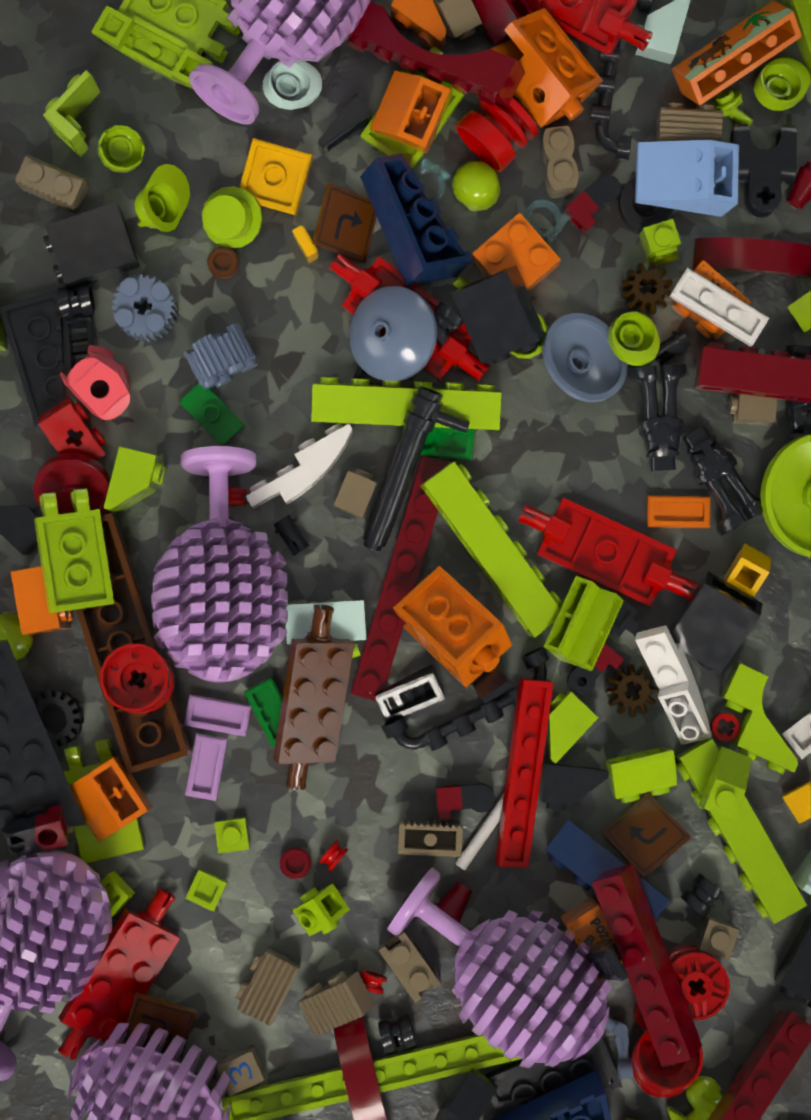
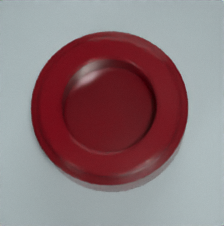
M301 847L287 849L280 859V869L290 879H300L306 876L312 864L310 854Z

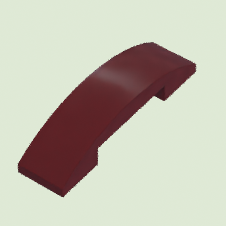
M695 238L693 270L704 260L717 272L735 270L785 274V277L811 279V245L755 238Z
M362 1016L333 1029L346 1091L354 1120H388L373 1063L365 1021Z

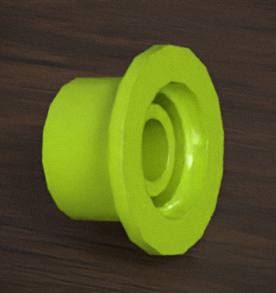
M235 186L223 187L212 193L204 203L202 211L203 228L208 237L218 246L230 249L242 248L253 242L260 232L263 221L261 206L256 197L246 189Z

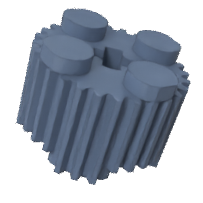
M142 274L139 278L133 276V278L127 277L117 287L118 293L113 294L115 299L112 300L114 306L111 309L114 311L112 313L119 327L136 341L139 339L144 343L147 340L148 343H151V340L154 339L156 341L158 336L163 338V333L168 334L167 330L172 329V325L177 323L175 321V318H178L176 312L179 311L175 305L177 301L168 286L162 280L158 281L156 277L151 279L149 275H146L144 278ZM148 303L152 309L146 310L145 315H141L142 313L139 308Z
M238 323L227 326L228 332L224 335L222 332L214 335L204 336L197 342L192 343V350L184 352L195 377L204 390L216 386V388L233 380L231 375L239 371L244 373L258 365L255 360L256 356Z

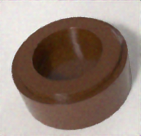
M218 247L209 254L207 265L213 276L224 280L233 277L237 273L239 260L232 249Z

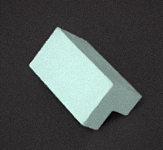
M364 600L291 604L286 607L288 611V621L286 623V630H288L286 633L287 644H291L292 639H304L307 636V632H311L314 605H320V608L321 605H328L334 608L330 628L332 638L349 639L351 641L367 640Z

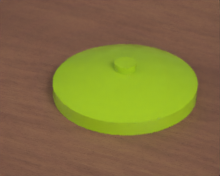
M807 434L784 445L772 458L762 480L760 497L762 513L773 536L790 551L810 558L811 434Z

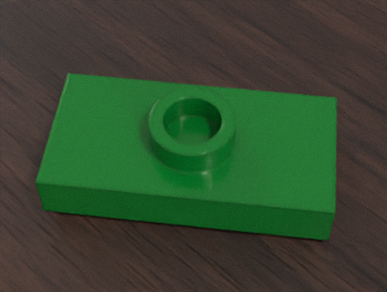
M199 383L179 401L221 446H225L245 427L210 389L204 390L203 386H200Z
M434 427L433 432H430L427 436L420 456L473 461L476 429H468L464 433L453 428Z
M273 677L244 691L271 747H274L283 697Z

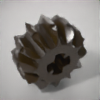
M639 263L636 266L637 273L631 269L626 272L629 280H622L620 286L627 289V291L621 293L620 297L623 300L631 299L626 306L628 310L637 305L639 306L637 312L643 314L647 307L649 314L653 316L657 311L656 306L662 310L667 307L664 299H671L669 296L672 292L665 288L670 287L673 281L672 279L662 280L667 272L664 268L657 274L654 272L656 268L655 263H651L647 271L644 265ZM651 285L652 290L650 293L648 292L645 295L641 293L640 290L643 286Z
M628 664L627 675L621 667L615 669L619 676L618 680L612 676L607 677L608 682L615 684L614 688L604 689L605 694H615V697L607 702L608 705L613 706L620 702L616 711L620 715L625 712L627 706L629 717H635L636 706L642 714H646L648 711L644 702L646 701L651 705L656 703L655 699L648 697L649 693L659 692L658 687H648V684L654 681L653 676L649 675L643 679L646 673V667L641 666L635 674L634 664ZM629 682L631 685H638V689L635 690L637 695L635 698L629 695L626 697L624 694L628 690L626 684Z

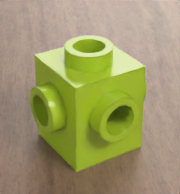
M332 883L319 891L315 887L308 890L299 897L302 903L292 911L298 918L300 925L309 936H312L320 931L325 935L339 925L337 920L346 914L350 908Z

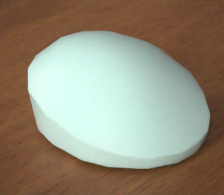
M298 59L290 68L281 62H277L264 77L263 91L269 102L278 108L288 110L303 108L313 103L319 97L322 91V78L317 69L306 61L302 62Z

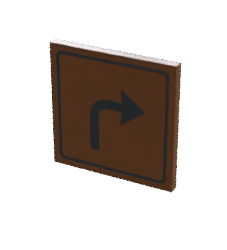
M327 183L312 244L338 254L342 253L345 257L365 263L377 218L370 199Z
M647 793L602 831L605 838L630 864H634L635 870L643 878L648 876L691 839V836L650 793Z
M136 992L127 1023L130 1024L126 1031L127 1035L124 1042H127L139 1023L148 1024L150 1030L147 1033L148 1036L143 1047H146L154 1032L161 1028L169 1032L164 1048L161 1053H165L176 1035L184 1038L187 1043L197 1010Z

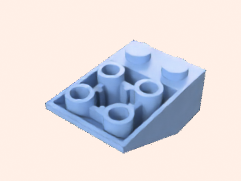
M715 140L638 142L635 203L722 217L738 204L739 145Z

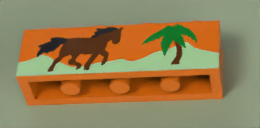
M773 0L673 67L672 71L681 94L700 106L800 39L802 35L793 10Z

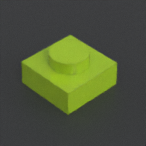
M246 817L214 822L218 854L250 849Z
M199 869L185 899L214 912L228 881Z
M115 870L108 873L101 881V885L105 887L109 898L112 917L120 912L135 892Z

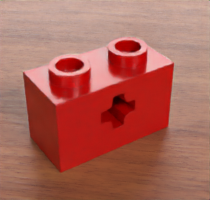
M68 397L37 417L38 425L59 454L79 453L96 461L106 455L103 447L106 444L104 437L97 428L91 430L85 420L89 416L79 402L73 404ZM73 429V431L79 432L80 438L75 440L73 436L69 437L68 431Z

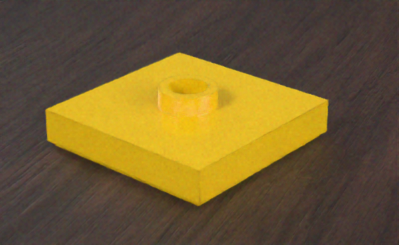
M253 138L239 188L246 189L255 196L260 206L297 216L314 156Z

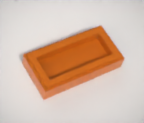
M648 495L646 527L710 528V497Z

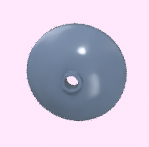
M388 286L372 292L359 304L351 320L349 341L353 356L358 365L367 374L380 380L401 381L414 376L428 363L437 341V324L430 305L421 295L404 287ZM383 327H385L386 334L385 336L381 337L380 331Z
M584 313L566 314L551 324L543 339V359L551 378L565 393L581 401L600 402L613 396L622 387L627 375V363L620 360L613 353L608 343L609 326L600 319Z

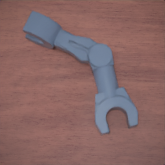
M608 1015L606 1029L615 1036L614 1042L618 1054V1080L633 1078L632 1062L628 1053V1028L625 1024Z

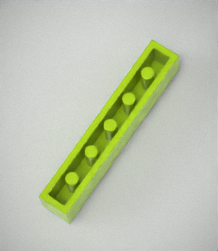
M322 376L320 377V382H314L312 386L311 422L405 426L403 419L406 411L411 410L413 405L410 402L413 393H417L419 386L441 393L443 395L441 411L470 421L468 429L500 430L501 390H495L494 384H476V389L464 388V383L445 382L444 388L432 387L433 382L414 381V386H401V381L382 380V385L370 384V379L351 378V383H339V377ZM438 423L435 424V427L450 428Z
M455 462L449 463L420 486L530 637L535 638L555 623L563 603L554 591L549 593L542 583L545 581V578L536 566L530 567L524 557L527 556V553L517 540L512 542L505 533L509 529L499 515L495 517L487 508L490 502L480 489L474 490L469 483L472 477L462 464L457 466Z
M711 738L702 740L676 755L679 761L676 764V769L684 782L689 780L692 784L694 791L691 792V795L699 809H702L698 804L719 753L717 745ZM745 795L735 820L706 810L710 816L706 820L709 828L715 837L721 835L726 846L722 847V850L731 864L736 862L742 873L737 876L747 892L752 890L757 901L753 905L762 919L768 918L769 921L776 924L807 906Z

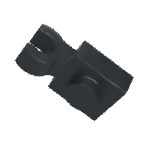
M624 600L611 631L620 637L626 629L636 637L638 632L648 629L634 620L639 611Z

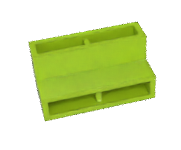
M576 576L544 644V648L561 661L592 671L624 600L616 593L599 588L593 581Z

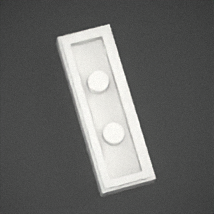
M689 268L685 270L669 296L750 347L754 344L769 320V317Z

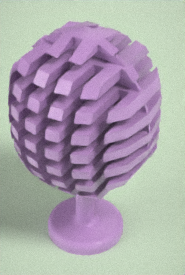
M231 0V5L234 9L227 18L235 27L239 25L244 34L241 38L248 45L229 72L214 65L200 64L190 73V84L197 95L220 115L240 124H251L259 114V105L252 92L244 83L263 56L268 60L271 58L280 59L279 62L289 68L298 59L302 62H318L324 59L336 47L347 40L350 33L354 32L371 0Z
M231 446L199 447L187 450L180 455V464L185 471L195 475L209 476L210 520L189 527L180 537H176L167 547L169 549L157 561L153 570L157 573L153 578V593L151 594V603L154 611L153 628L159 630L154 636L157 646L163 649L165 647L168 648L169 651L167 653L173 659L174 667L187 668L189 670L188 673L214 683L238 680L253 673L254 671L252 670L260 664H264L273 654L271 653L272 650L284 640L288 631L283 629V626L288 621V611L286 610L288 592L285 591L287 573L281 570L286 565L282 554L278 551L273 555L270 553L272 549L266 543L268 541L267 533L255 531L252 534L250 533L252 530L243 526V523L229 519L228 476L250 472L255 468L257 462L256 454L253 451Z
M51 849V852L21 855L20 859L10 863V867L8 859L0 862V1033L12 1009L26 1013V1009L30 1010L33 1006H39V1012L51 1014L55 1010V1002H60L62 997L66 995L67 990L68 1002L84 992L83 985L88 984L94 968L97 966L106 947L109 933L112 932V918L106 889L101 885L100 875L75 855ZM0 1041V1081H4L12 1077L17 1066V1060L12 1050Z
M432 867L412 891L387 930L393 935H399L414 917H419L459 947L453 971L455 969L456 985L452 992L461 1001L463 1009L459 1013V1017L463 1024L469 1018L474 1025L471 1030L478 1036L482 1034L488 1040L487 1043L494 1049L498 1047L504 1051L503 1055L508 1059L512 1060L514 1057L523 1059L519 1065L521 1067L530 1068L535 1062L545 1063V1066L554 1067L560 1062L572 1058L575 1060L587 1053L599 1041L606 1028L609 1014L607 995L613 987L607 979L599 981L597 977L599 971L594 967L593 962V966H591L586 960L585 956L591 947L584 941L578 947L573 939L575 934L568 929L565 932L558 929L559 923L552 918L548 923L538 921L543 912L534 910L527 918L516 917L517 913L508 910L503 918L492 921L489 919L469 931L430 902L428 897L440 880V873Z
M118 1023L104 1045L99 1046L101 1037L81 1055L71 1073L67 1101L77 1089L78 1096L69 1120H82L89 1111L87 1120H230L231 1102L224 1114L220 1107L221 1100L230 1081L226 1072L222 1073L212 1092L208 1088L217 1061L209 1055L196 1076L194 1071L202 1054V1049L193 1044L182 1063H178L186 1040L176 1035L165 1053L162 1054L161 1051L164 1048L169 1032L161 1028L154 1032L144 1048L143 1045L150 1030L148 1024L139 1023L126 1044H122L126 1038V1031L130 1023Z

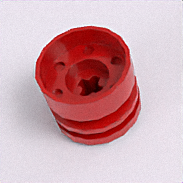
M513 97L507 107L495 103L494 106L489 105L480 99L477 105L482 115L474 110H469L457 122L455 130L465 145L482 162L490 165L495 171L502 172L516 157L512 145L524 149L528 144L527 139L533 140L538 135L539 130L524 107Z
M126 644L116 648L106 657L100 670V685L104 696L113 706L133 714H148L160 709L169 700L174 689L175 675L170 662L161 653L143 644ZM137 673L143 676L147 675V678L143 680L145 684L143 688L133 685L137 680L135 676Z
M682 944L671 948L667 953L692 1019L704 1020L715 1016L725 1006L729 996L730 980L725 968L712 954L699 950L693 944ZM691 980L698 981L701 986L699 989L691 988L689 982Z
M648 1030L642 1034L630 1054L634 1081L642 1091L658 1098H671L680 1095L698 1078L703 1067V1051L700 1048L692 1060L668 1065L669 1067L661 1069L658 1066L660 1061Z

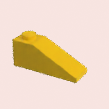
M744 543L722 580L754 597L770 573L772 558Z

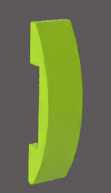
M109 6L105 7L91 31L93 35L129 58L191 89L193 88L189 81V75L193 69L200 64L213 65L212 61L188 48L184 50L137 25L132 18Z

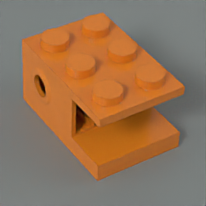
M545 8L512 21L504 30L512 40L493 47L491 50L517 59L525 73L513 96L518 98L531 118L541 128L564 116H567L570 121L575 119L584 110L581 103L603 81L602 78Z
M440 565L393 607L395 613L406 622L403 626L404 629L465 688L484 671H492L498 665L499 657L512 646L503 623Z

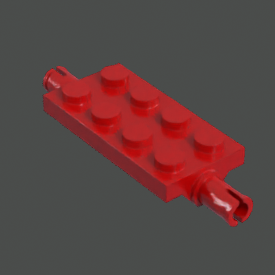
M526 0L533 13L545 8L562 30L606 55L613 53L620 38L644 51L649 44L646 40H651L653 32L647 31L630 21L631 13L638 0Z
M340 253L336 257L337 261H333L329 267L331 271H334L351 284L350 288L352 290L341 305L351 315H354L359 304L369 294L388 286H399L415 291L427 301L434 314V309L440 303L418 285L406 287L400 271L380 256H378L372 266L362 270ZM463 323L458 330H453L449 333V341L444 346L436 343L431 358L422 369L438 381H441L452 366L458 365L479 382L483 377V373L487 372L490 365L485 362L481 364L480 359L468 350L471 338ZM383 327L380 331L381 337L385 336L386 334L385 327Z
M562 498L556 513H552V515L546 514L526 503L522 512L533 518L521 514L518 519L519 523L526 524L543 532L542 536H544V539L536 555L646 606H652L659 590L667 589L686 598V600H690L694 592L682 586L691 590L696 589V581L672 572L673 568L670 566L677 551L676 549L568 499Z
M159 887L145 911L142 910L140 913H135L128 909L124 910L109 934L106 947L97 966L94 968L88 984L83 985L84 992L67 1002L58 1016L61 1023L72 1027L64 1042L58 1048L59 1053L66 1058L71 1055L70 1059L76 1060L88 1037L97 1039L102 1037L101 1041L106 1042L118 1023H127L136 992L146 995L174 950L180 937L177 933L164 927L161 921L172 902L176 899L169 891L166 890L164 892V889Z

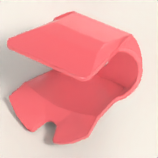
M89 345L88 354L90 356L79 361L70 370L67 377L62 371L59 374L64 384L94 416L103 420H111L121 415L130 403V391L128 392L130 389L129 375L125 365H120L113 359V352L101 346ZM96 380H103L108 384L109 391L103 398H96L91 394V385Z

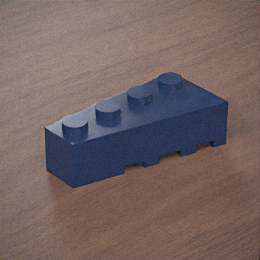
M396 154L375 158L360 178L406 287L457 277L474 259L469 251L464 252L456 241L459 237L452 227L448 229L438 215L441 210L437 204L427 199L422 191L424 188L423 184L404 156Z
M570 820L565 823L545 849L551 854L548 860L562 871L566 867L576 874L573 880L587 891L591 887L594 889L592 882L604 871L627 865ZM637 873L657 923L673 901L665 894L660 893L650 882Z
M597 1069L491 1120H611L606 1093L599 1070Z

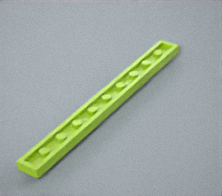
M475 1034L375 1058L373 1063L380 1092L382 1093L469 1072L472 1068L477 1070L521 1058L514 1057L512 1060L508 1059L503 1055L504 1051L498 1047L494 1049L487 1043L488 1040L482 1034L480 1036ZM341 1067L243 1090L230 1097L229 1094H226L222 1098L224 1112L231 1102L230 1120H270L349 1101Z

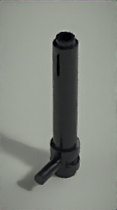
M419 386L417 393H413L410 401L413 405L411 410L406 411L403 419L405 426L362 537L364 539L363 545L371 550L381 551V548L386 546L427 436L430 432H433L435 424L438 423L464 433L468 430L470 421L441 411L443 395L435 390Z

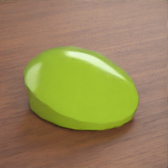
M775 59L768 63L756 77L754 84L755 96L764 107L770 110L783 111L792 108L807 93L811 81L810 73L801 62L795 59Z
M628 312L620 315L610 324L608 343L613 353L620 360L633 366L648 365L655 360L660 349V339L657 329L650 318L639 312Z

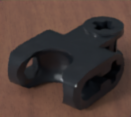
M734 124L730 133V143L739 145L738 183H745V210L753 218L763 219L770 216L780 203L781 184H794L797 172V128L794 125H783L776 135L775 147L764 150L758 148L752 142L750 127L747 124ZM759 195L763 196L764 201H768L766 205L763 204L762 199L758 198Z

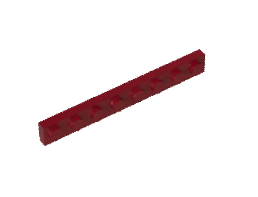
M422 456L351 691L352 695L377 702L375 694L386 687L405 621L395 613L393 607L416 587L438 514L437 508L420 485L447 466L448 462Z

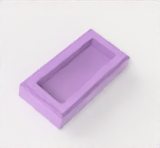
M190 694L184 725L246 737L252 707L247 704Z
M196 733L186 796L213 801L217 800L228 738Z

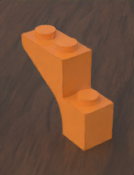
M394 0L392 2L391 15L393 16V21L404 30L409 28L418 34V40L428 48L434 46L441 51L446 42V28L433 0Z

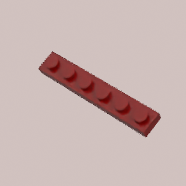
M519 679L495 864L498 867L527 869L529 867L553 682L549 680Z

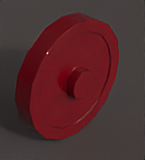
M62 453L49 458L40 466L33 484L34 499L40 507L39 496L55 492L58 514L74 513L71 492L87 488L90 510L100 509V515L102 516L107 512L104 509L111 477L107 470L93 458L79 453Z

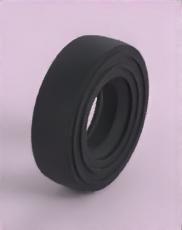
M636 177L627 182L623 187L618 199V209L623 221L629 227L642 231L645 227L670 219L674 209L658 207L650 215L641 214L636 210L634 205Z

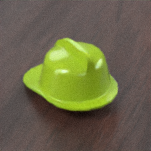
M164 164L157 167L152 173L145 188L135 198L134 206L139 218L137 221L139 227L147 226L148 228L159 229L164 232L175 230L190 199V186L187 177L181 169L175 165Z

